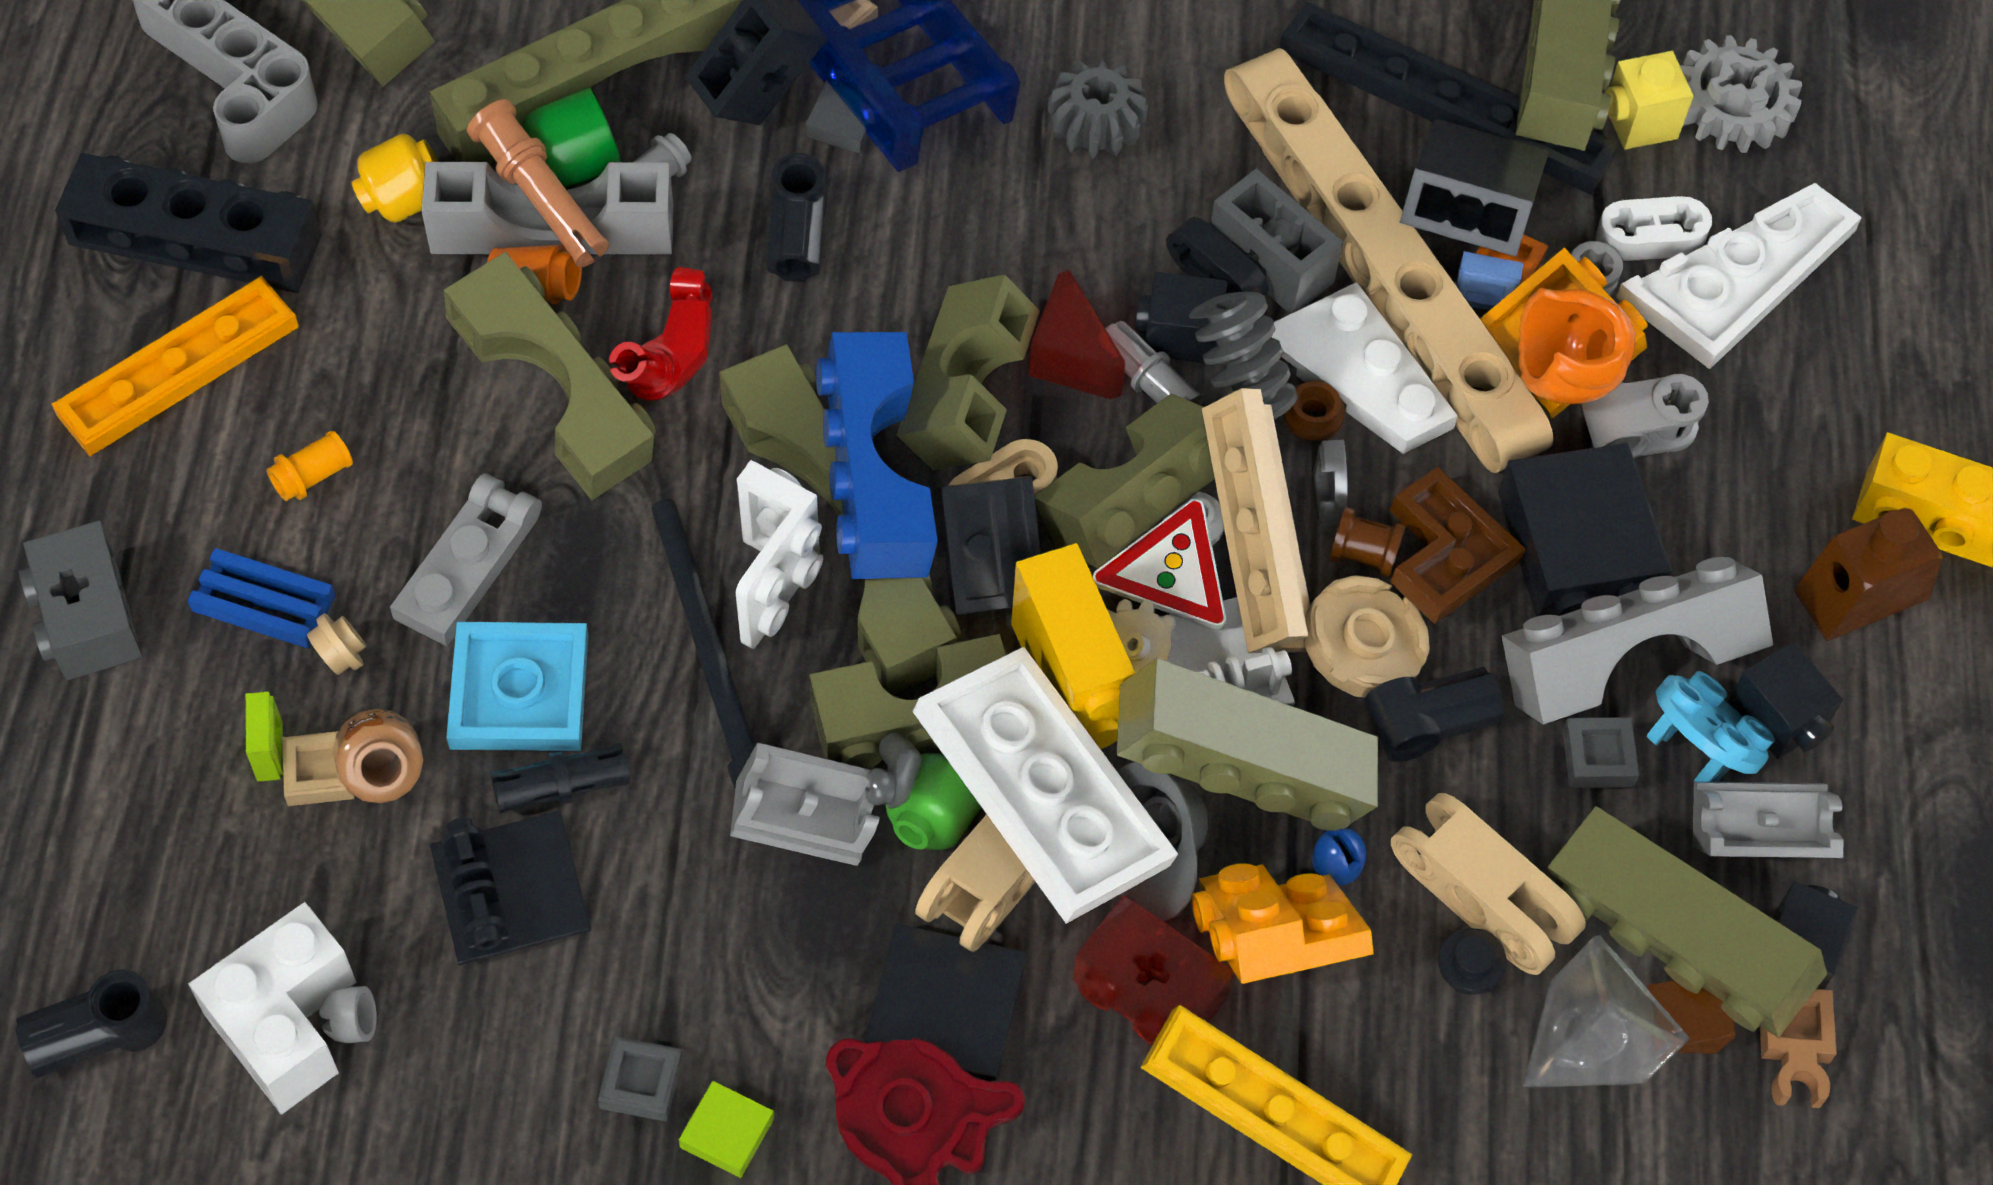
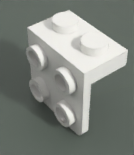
M750 460L737 478L742 538L744 543L761 552L739 581L736 588V602L741 643L754 649L764 635L772 637L778 632L789 611L788 601L799 586L806 589L812 584L822 566L823 555L820 554L819 546L822 525L818 523L817 495L803 488L798 480L788 472L779 468L769 470Z

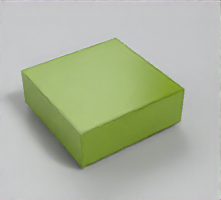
M269 692L247 693V757L257 782L281 780V775H283V722L274 697Z
M712 1081L679 1138L680 1148L741 1178L774 1121V1111Z

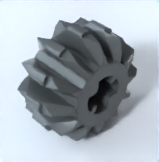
M1103 57L1094 68H1089L1079 60L1073 69V73L1060 72L1055 89L1052 90V95L1049 96L1048 113L1052 120L1051 128L1054 132V138L1066 139V145H1068L1070 153L1082 147L1087 148L1092 160L1100 150L1105 149L1117 157L1120 150H1122L1123 144L1135 145L1136 140L1140 136L1143 122H1146L1148 105L1145 104L1146 98L1143 97L1144 89L1141 79H1128L1129 73L1127 72L1126 65L1114 70L1108 69Z

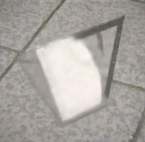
M1598 935L1593 937L1551 980L1522 1088L1642 1084L1648 1081L1690 1040V1037L1605 940Z

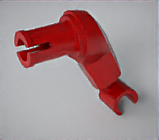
M677 267L674 270L670 281V297L673 302L663 334L642 346L634 342H623L612 350L609 363L615 364L620 368L610 369L611 373L616 379L626 382L628 389L637 398L655 401L674 394L707 361L712 310L709 304L712 301L713 294L710 286L705 282L704 271L686 267Z

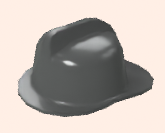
M1132 762L1118 769L1117 772L1177 851L1178 855L1170 867L1121 893L1120 896L1130 911L1143 920L1164 922L1178 916L1192 897L1197 882L1196 854L1205 843L1209 829L1208 810L1202 796L1192 785L1183 781L1181 777L1153 773L1145 769L1143 764Z

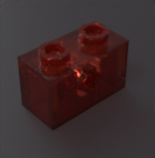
M1123 895L1076 954L1072 980L1077 983L1079 992L1087 1001L1101 1010L1109 1011L1112 1008L1133 1023L1135 1032L1152 1046L1171 1011L1179 1005L1209 1023L1229 997L1235 973L1230 967L1219 962L1217 958ZM1151 976H1154L1160 980L1157 981L1153 979L1148 983L1147 986H1144L1138 982V980L1141 982H1146L1151 978Z

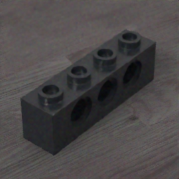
M82 152L55 209L68 245L247 283L262 276L272 288L299 293L322 236L313 201L304 199L295 193L287 191L275 193L246 187L234 180L224 179L217 181L188 175L176 168L167 167L159 169L131 163L118 156L101 157Z

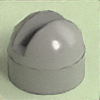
M368 987L342 988L330 993L324 999L319 1010V1016L324 1019H330L322 1026V1030L334 1041L344 1043L366 1042L372 1039L376 1029L377 1013L374 997Z

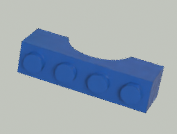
M832 332L827 358H818L816 385L818 395L828 396L829 409H825L823 414V440L825 447H835L836 462H831L829 483L832 500H841L843 515H838L836 526L839 554H849L852 579L928 577L938 543L930 488L911 482L892 471L882 461L872 441L881 430L906 418L914 385L907 332Z

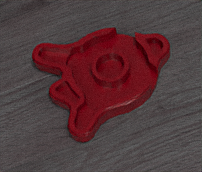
M845 1038L836 1042L826 1056V1070L834 1083L838 1130L845 1145L866 1168L882 1175L892 1185H939V1173L948 1166H952L968 1175L980 1171L985 1160V1144L988 1132L995 1126L1016 1120L1024 1110V1091L1018 1084L1011 1081H986L976 1078L963 1070L952 1055L934 1043L918 1038L894 1040L882 1043V1041L866 1043L853 1038Z

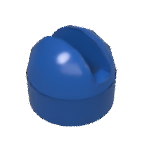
M1350 828L1323 833L1318 838L1312 854V864L1315 872L1321 876L1330 874L1337 885H1345L1355 881L1361 875L1367 859V850L1363 838ZM1337 843H1342L1354 862L1347 863Z

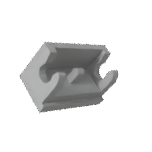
M757 743L736 780L730 836L858 866L862 859V853L872 839L879 823V817L871 815L874 805L865 796V787L870 788V781L866 777L871 770Z
M1694 781L1692 847L1709 856L1843 858L1844 840L1839 833H1834L1832 824L1833 812L1842 811V802L1838 795L1828 792V785L1825 783Z

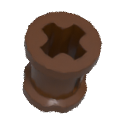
M1346 506L1329 560L1338 563L1342 558L1375 567L1380 570V576L1390 579L1406 524L1396 522L1391 527L1356 516L1355 509Z

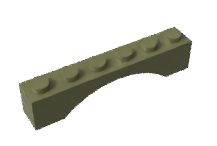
M622 0L430 91L438 136L457 162H487L491 164L496 160L482 142L476 143L472 141L466 131L471 119L487 105L503 99L511 101L517 110L515 118L522 125L525 117L532 110L591 87L616 72L633 65L673 53L705 51L743 0Z
M786 344L720 371L722 406L748 452L775 462L805 480L829 502L837 515H843L842 501L832 500L830 494L831 462H836L835 447H825L823 414L825 409L818 399L816 377L811 367L806 362L799 365ZM930 575L921 578L864 579L865 590L858 614V648L866 662H874L881 686L893 696L935 677L937 647L954 644L961 640V631L951 609L947 605L939 607L929 591L932 589Z

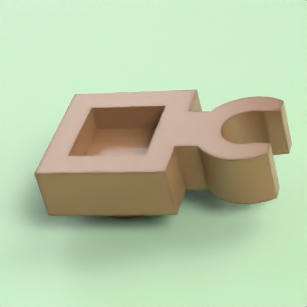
M1816 989L1779 1038L1760 1026L1762 1059L1781 1060L1782 1068L1774 1078L1771 1088L1772 1097L1776 1105H1785L1792 1094L1791 1081H1801L1808 1086L1811 1092L1810 1101L1812 1108H1820L1829 1096V1077L1825 1070L1817 1063L1830 1064L1837 1054L1833 991Z

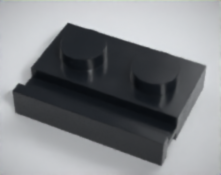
M1032 476L937 487L953 614L959 615L1012 608L1016 562L1041 554Z

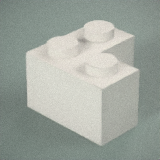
M305 902L188 983L205 1017L281 1115L339 1073L326 1042L307 1020V1017L321 1008L324 999L330 993L342 988L351 987L356 983L345 951Z

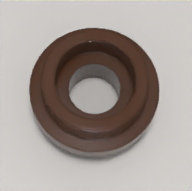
M1308 381L1295 388L1298 398L1295 404L1283 414V419L1288 429L1298 437L1311 441L1325 440L1335 435L1341 428L1345 416L1344 404L1337 391L1329 384L1321 381ZM1315 411L1322 417H1312L1304 412Z

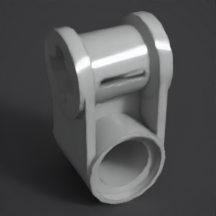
M1672 374L1666 377L1632 383L1621 382L1615 390L1604 397L1583 403L1581 407L1594 448L1629 443L1633 458L1664 452H1678L1688 448L1695 440L1699 429L1698 421L1704 416L1709 401L1706 389L1697 379L1685 374ZM1671 390H1674L1671 400H1669ZM1679 427H1681V430H1680V432H1679V436H1676L1677 433H1678Z

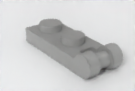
M488 473L480 475L472 486L468 501L390 606L393 619L448 646L456 635L457 622H465L536 523L542 508L541 500L526 492H520L516 495L504 489V482ZM493 511L506 517L498 529L485 523Z

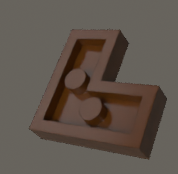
M1438 466L1395 495L1389 509L1394 516L1403 524H1406V527L1426 545L1425 548L1396 567L1390 582L1434 624L1517 566L1526 551L1524 546Z

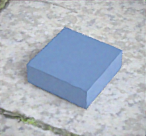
M1464 251L1455 285L1471 307L1491 310L1519 286L1523 263Z

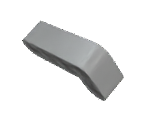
M133 0L140 26L147 35L225 88L215 99L213 111L225 151L231 159L240 163L250 164L264 160L305 125L316 113L318 102L307 59L299 51L226 1Z

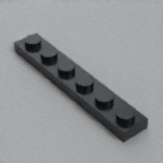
M1308 1L1281 37L1279 48L1285 50L1290 57L1433 123L1436 118L1548 150L1549 153L1543 173L1592 195L1612 163L1619 143L1593 131L1590 134L1585 151L1517 136L1516 128L1520 98Z

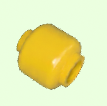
M399 134L364 151L358 157L357 168L360 177L351 181L358 200L368 214L378 210L389 222L396 223L422 211L425 163L439 162L425 139L416 142L408 134Z

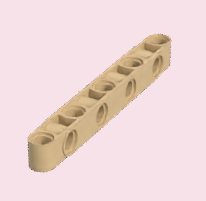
M1278 48L1227 69L1224 74V84L1234 110L1258 142L1264 155L1297 202L1343 241L1339 262L1353 282L1359 284L1458 415L1455 425L1482 464L1492 473H1498L1506 469L1507 463L1510 460L1530 458L1550 449L1553 445V432L1544 410L1524 385V382L1512 367L1510 360L1416 229L1399 223L1403 211L1323 99L1314 91L1292 58L1285 50ZM1472 387H1478L1485 391H1478Z

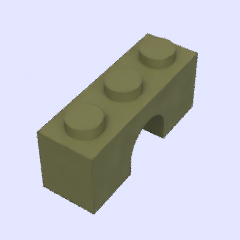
M1005 274L948 286L912 389L906 418L901 421L896 435L932 470L991 460L1007 409L981 383L997 367L1005 363L1024 360L1040 312Z
M1172 393L1126 427L1136 453L1135 458L1111 469H1094L1079 462L1035 495V504L1052 545L1059 549L1077 543L1086 563L1099 569L1214 480L1215 477L1202 408L1204 407Z
M1000 634L937 647L936 680L938 686L935 690L1006 656ZM873 661L809 674L810 703L825 759L870 769L883 760L879 754L881 740L886 735L894 732L902 733L908 737L920 755L941 751L913 713L918 699H899L885 691L878 680Z

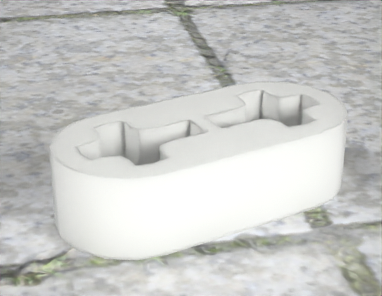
M1677 196L1621 200L1613 202L1605 208L1596 231V241L1610 245L1619 253L1623 261L1671 258L1681 252L1686 256L1703 247L1712 226V216L1704 204L1691 197ZM1674 221H1682L1683 227H1684L1685 229H1689V230L1692 229V231H1691V232H1683V229H1682L1681 225H1680V224H1673V222H1674ZM1616 225H1624L1627 233H1634V236H1625L1623 229L1615 228Z

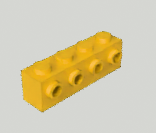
M1887 432L1867 469L1852 520L1867 523L1882 517L1889 511L1899 510L1904 507L1910 508L1914 511L1940 550L1993 568V468Z

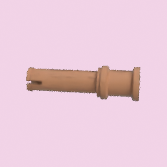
M507 99L498 100L481 109L467 126L466 131L469 137L476 143L482 142L497 162L495 169L502 180L511 184H518L528 200L531 201L573 257L574 263L578 267H585L595 262L594 258L582 244V240L585 239L599 257L607 251L609 242L600 234L590 219L587 218L555 173L545 163L547 158L545 145L540 139L529 137L516 120L517 110L511 101Z

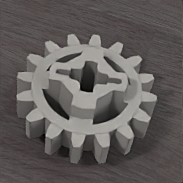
M1726 36L1721 48H1718L1710 39L1705 40L1700 53L1690 50L1686 55L1683 66H1680L1693 94V99L1683 125L1696 123L1699 128L1695 138L1699 141L1706 138L1709 134L1717 137L1716 147L1720 150L1725 148L1728 141L1736 142L1741 153H1747L1752 140H1755L1764 149L1770 147L1774 135L1781 138L1786 136L1802 102L1797 98L1802 88L1801 81L1790 79L1794 69L1793 64L1783 63L1778 65L1774 62L1778 52L1774 47L1767 50L1764 54L1756 51L1757 40L1753 38L1749 39L1745 47L1737 46L1733 36ZM1705 78L1707 85L1705 90H1702L1701 81ZM1771 97L1773 107L1768 109L1766 105Z

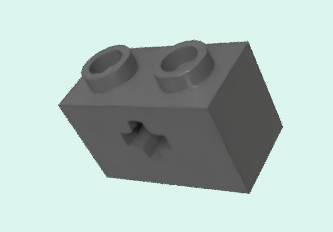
M1257 168L1214 201L1210 225L1260 268L1268 283L1267 295L1289 314L1304 308L1334 284L1343 241Z
M100 520L23 543L29 567L19 570V577L29 606L39 605L43 621L34 623L32 626L44 661L55 658L67 681L143 658L115 555Z

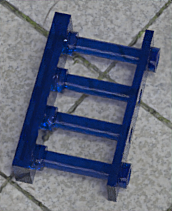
M798 0L828 38L809 62V65L824 83L826 81L865 127L866 134L898 173L918 164L924 129L985 102L1003 125L1013 121L1021 82L1016 71L1010 63L1002 61L951 0H898L902 7L851 29L841 26L829 11L855 0ZM917 25L923 29L935 44L882 68L877 64L873 65L862 51L866 47ZM950 63L968 82L916 107L906 104L894 90V88Z

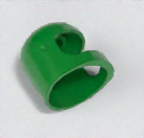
M591 87L532 110L525 117L521 125L530 138H538L545 145L547 154L545 163L555 173L565 189L596 179L602 174L609 162H622L607 119Z

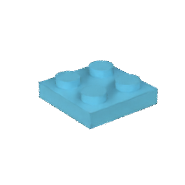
M457 622L446 737L449 749L581 751L589 638L587 623Z

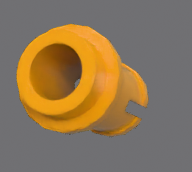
M331 430L324 437L287 458L283 454L274 457L275 464L267 468V474L273 487L283 500L288 501L293 497L302 500L307 497L306 490L341 469L353 465V461L342 439L336 432Z

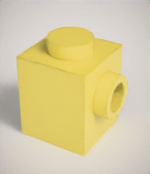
M1673 51L1618 61L1611 85L1605 91V94L1611 95L1608 116L1624 150L1678 139L1693 99L1691 89Z

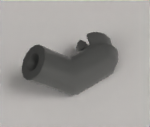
M894 732L886 735L879 745V754L887 764L888 770L881 768L872 769L866 777L870 781V788L865 787L866 799L871 804H887L889 809L898 808L909 800L922 766V757L908 737L902 733Z

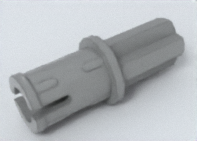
M1123 321L1115 324L1111 323L1105 328L1104 333L1098 339V345L1131 378L1130 386L1136 392L1144 391L1156 403H1159L1172 393L1202 405L1204 396L1199 391H1196L1169 365L1170 357L1165 352L1156 353Z

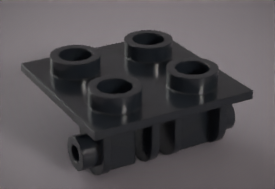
M560 810L485 830L475 827L470 818H458L446 825L447 834L443 836L442 841L430 843L459 966L591 931Z

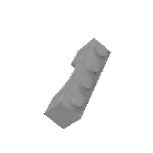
M487 162L425 163L422 216L431 254H490L491 250L495 247L562 244L517 184H511L502 180ZM609 162L602 174L595 180L581 187L567 190L600 234L608 240L609 247L604 254H672L673 195L669 163ZM583 239L582 244L587 249V251L590 254H597L595 250L588 245L586 240Z
M1730 557L1706 559L1696 565L1695 571L1677 577L1659 576L1647 579L1640 583L1638 590L1618 597L1604 595L1590 598L1582 603V609L1561 616L1542 615L1531 618L1523 624V629L1502 635L1515 706L1543 725L1601 705L1607 680L1617 662L1632 647L1648 638L1658 635L1675 634L1686 648L1716 665L1773 646L1762 574L1736 562Z

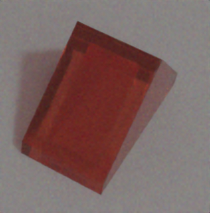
M1070 270L1059 273L1031 342L1029 376L1110 400L1122 395L1126 362Z

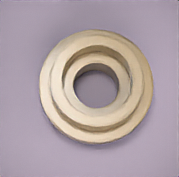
M325 613L316 619L318 626L307 633V637L331 670L340 675L349 667L356 671L363 666L364 663L358 653L366 647V644L351 623L344 616L335 622Z

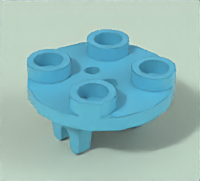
M1697 671L1691 679L1668 675L1656 689L1658 704L1664 711V714L1646 737L1655 745H1658L1662 740L1664 742L1668 741L1679 730L1689 741L1702 750L1711 760L1694 781L1718 782L1730 768L1744 774H1756L1764 766L1769 758L1767 749L1775 741L1774 735L1758 719L1750 715L1742 716L1724 700L1727 697V692L1713 677L1701 671Z

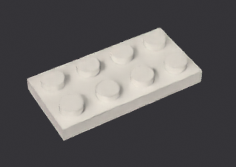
M1025 647L918 699L913 713L1066 924L1170 867L1177 857V851Z

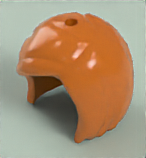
M1539 288L1535 294L1529 297L1528 303L1524 306V313L1520 316L1521 324L1518 346V364L1521 371V379L1529 391L1540 398L1569 405L1595 401L1615 390L1626 376L1627 369L1634 355L1635 333L1625 311L1614 301L1582 289L1549 290Z

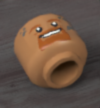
M375 708L359 712L345 721L335 737L333 755L338 778L349 793L363 801L384 803L397 800L412 789L421 775L424 760L417 733L407 719L394 711Z

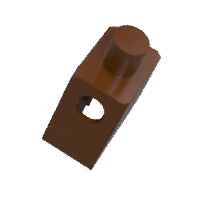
M1904 507L1899 510L1889 511L1882 517L1839 533L1832 538L1796 586L1794 592L1825 640L1830 641L1927 601L1931 596L1943 557L1941 551L1914 511Z

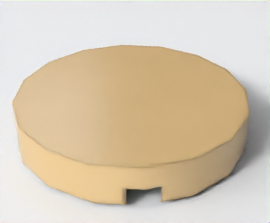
M1356 575L1333 581L1310 604L1305 616L1308 637L1304 638V646L1313 666L1331 685L1353 696L1365 698L1371 690L1384 682L1400 677L1416 678L1421 667L1426 662L1430 649L1428 628L1419 609L1406 597L1402 600L1397 594L1389 591L1392 585L1378 578Z

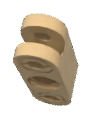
M1438 793L1426 804V814L1435 829V833L1429 838L1421 830L1419 831L1412 827H1402L1391 838V847L1395 856L1411 875L1471 928L1480 929L1493 935L1503 946L1507 960L1524 972L1538 975L1555 959V950L1549 938L1560 944H1569L1585 929L1586 921L1582 911L1564 890L1465 804L1451 795Z
M986 814L931 878L918 901L915 914L926 922H931L935 918L938 919L942 913L964 927L960 937V944L974 952L990 937L1036 881Z

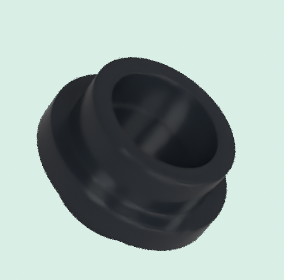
M1465 928L1452 933L1446 938L1439 952L1438 965L1443 978L1453 989L1464 994L1477 995L1491 991L1500 983L1506 971L1507 957L1503 946L1493 935L1480 929Z

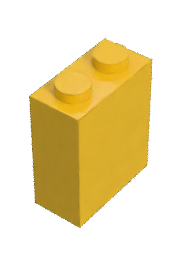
M1078 544L1068 545L1016 562L1011 625L1021 648L1025 647L1098 747L1102 749L1110 746L1118 739L1120 684L1133 676L1135 671Z

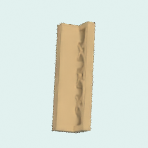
M1241 388L1202 408L1247 652L1262 653L1263 649L1267 647H1272L1275 652L1282 650L1286 652H1307L1304 646V638L1308 637L1305 616L1310 603L1272 407L1263 403L1261 389Z

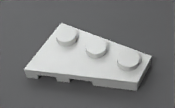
M1357 282L1273 322L1276 330L1272 338L1280 341L1283 350L1281 357L1297 368L1296 376L1304 382L1321 381L1332 386L1339 394L1342 402L1346 404L1345 412L1401 453L1405 454L1454 429L1458 415Z

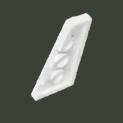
M1814 183L1756 213L1751 222L1732 231L1730 228H1727L1710 237L1707 245L1685 256L1681 252L1661 263L1659 270L1642 279L1637 275L1621 283L1616 298L1620 301L1626 299L1646 321L1710 369L1856 231L1862 217Z

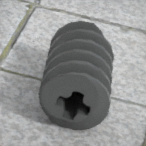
M1236 292L1217 296L1203 302L1191 311L1189 318L1209 319L1210 323L1199 329L1195 336L1197 342L1216 341L1217 343L1216 347L1203 355L1205 364H1224L1225 367L1210 378L1212 386H1231L1232 391L1221 398L1241 388L1261 389L1263 403L1271 405L1274 420L1295 404L1298 396L1294 385L1287 383L1291 375L1287 363L1279 360L1283 350L1280 341L1272 338L1276 330L1273 320L1263 315L1268 308L1265 296L1258 292Z

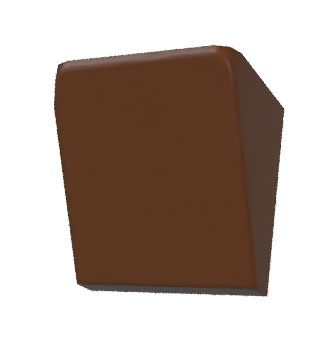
M1674 980L1646 985L1643 988L1653 1052L1717 1054L1734 1039V1020L1721 1009L1723 1001L1704 988L1698 994H1695Z

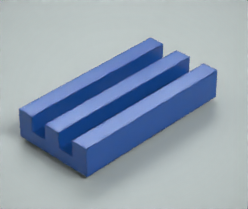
M215 548L210 556L212 564L210 569H204L198 579L201 585L199 590H192L187 600L191 611L309 649L311 642L307 637V633L318 626L316 619L319 616L328 613L336 597L333 585ZM225 575H229V576H232V577H235V578H239V579H242V580H245V581H248V582H251V583H254V584H257V585H260V586H263V587H267V588H270V589H273V590H276V591H279V592H282V593H285V594H288V595H292V596H295V597H298V598H301V599H304V600L313 602V603H315V604H312V603H309V602H306V601H303V600H300V599H297V598H294V597H291V596H287V595H284V594H281V593H278V592H275V591H272V590H269V589H266V588H263V587H259V586H256V585H253V584H250V583H247V582H244V581H241V580H238V579H234V578H231V577H228V576H225ZM217 591L251 601L253 605L271 611L279 610L304 618L306 621L304 625L297 624L214 596Z

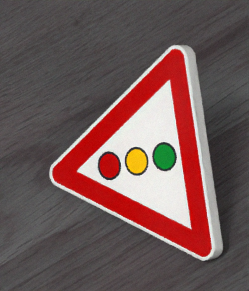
M1199 499L1188 501L1097 569L1093 574L1097 588L1139 603L1149 600L1156 609L1216 630L1221 629L1225 625L1226 614L1203 502Z

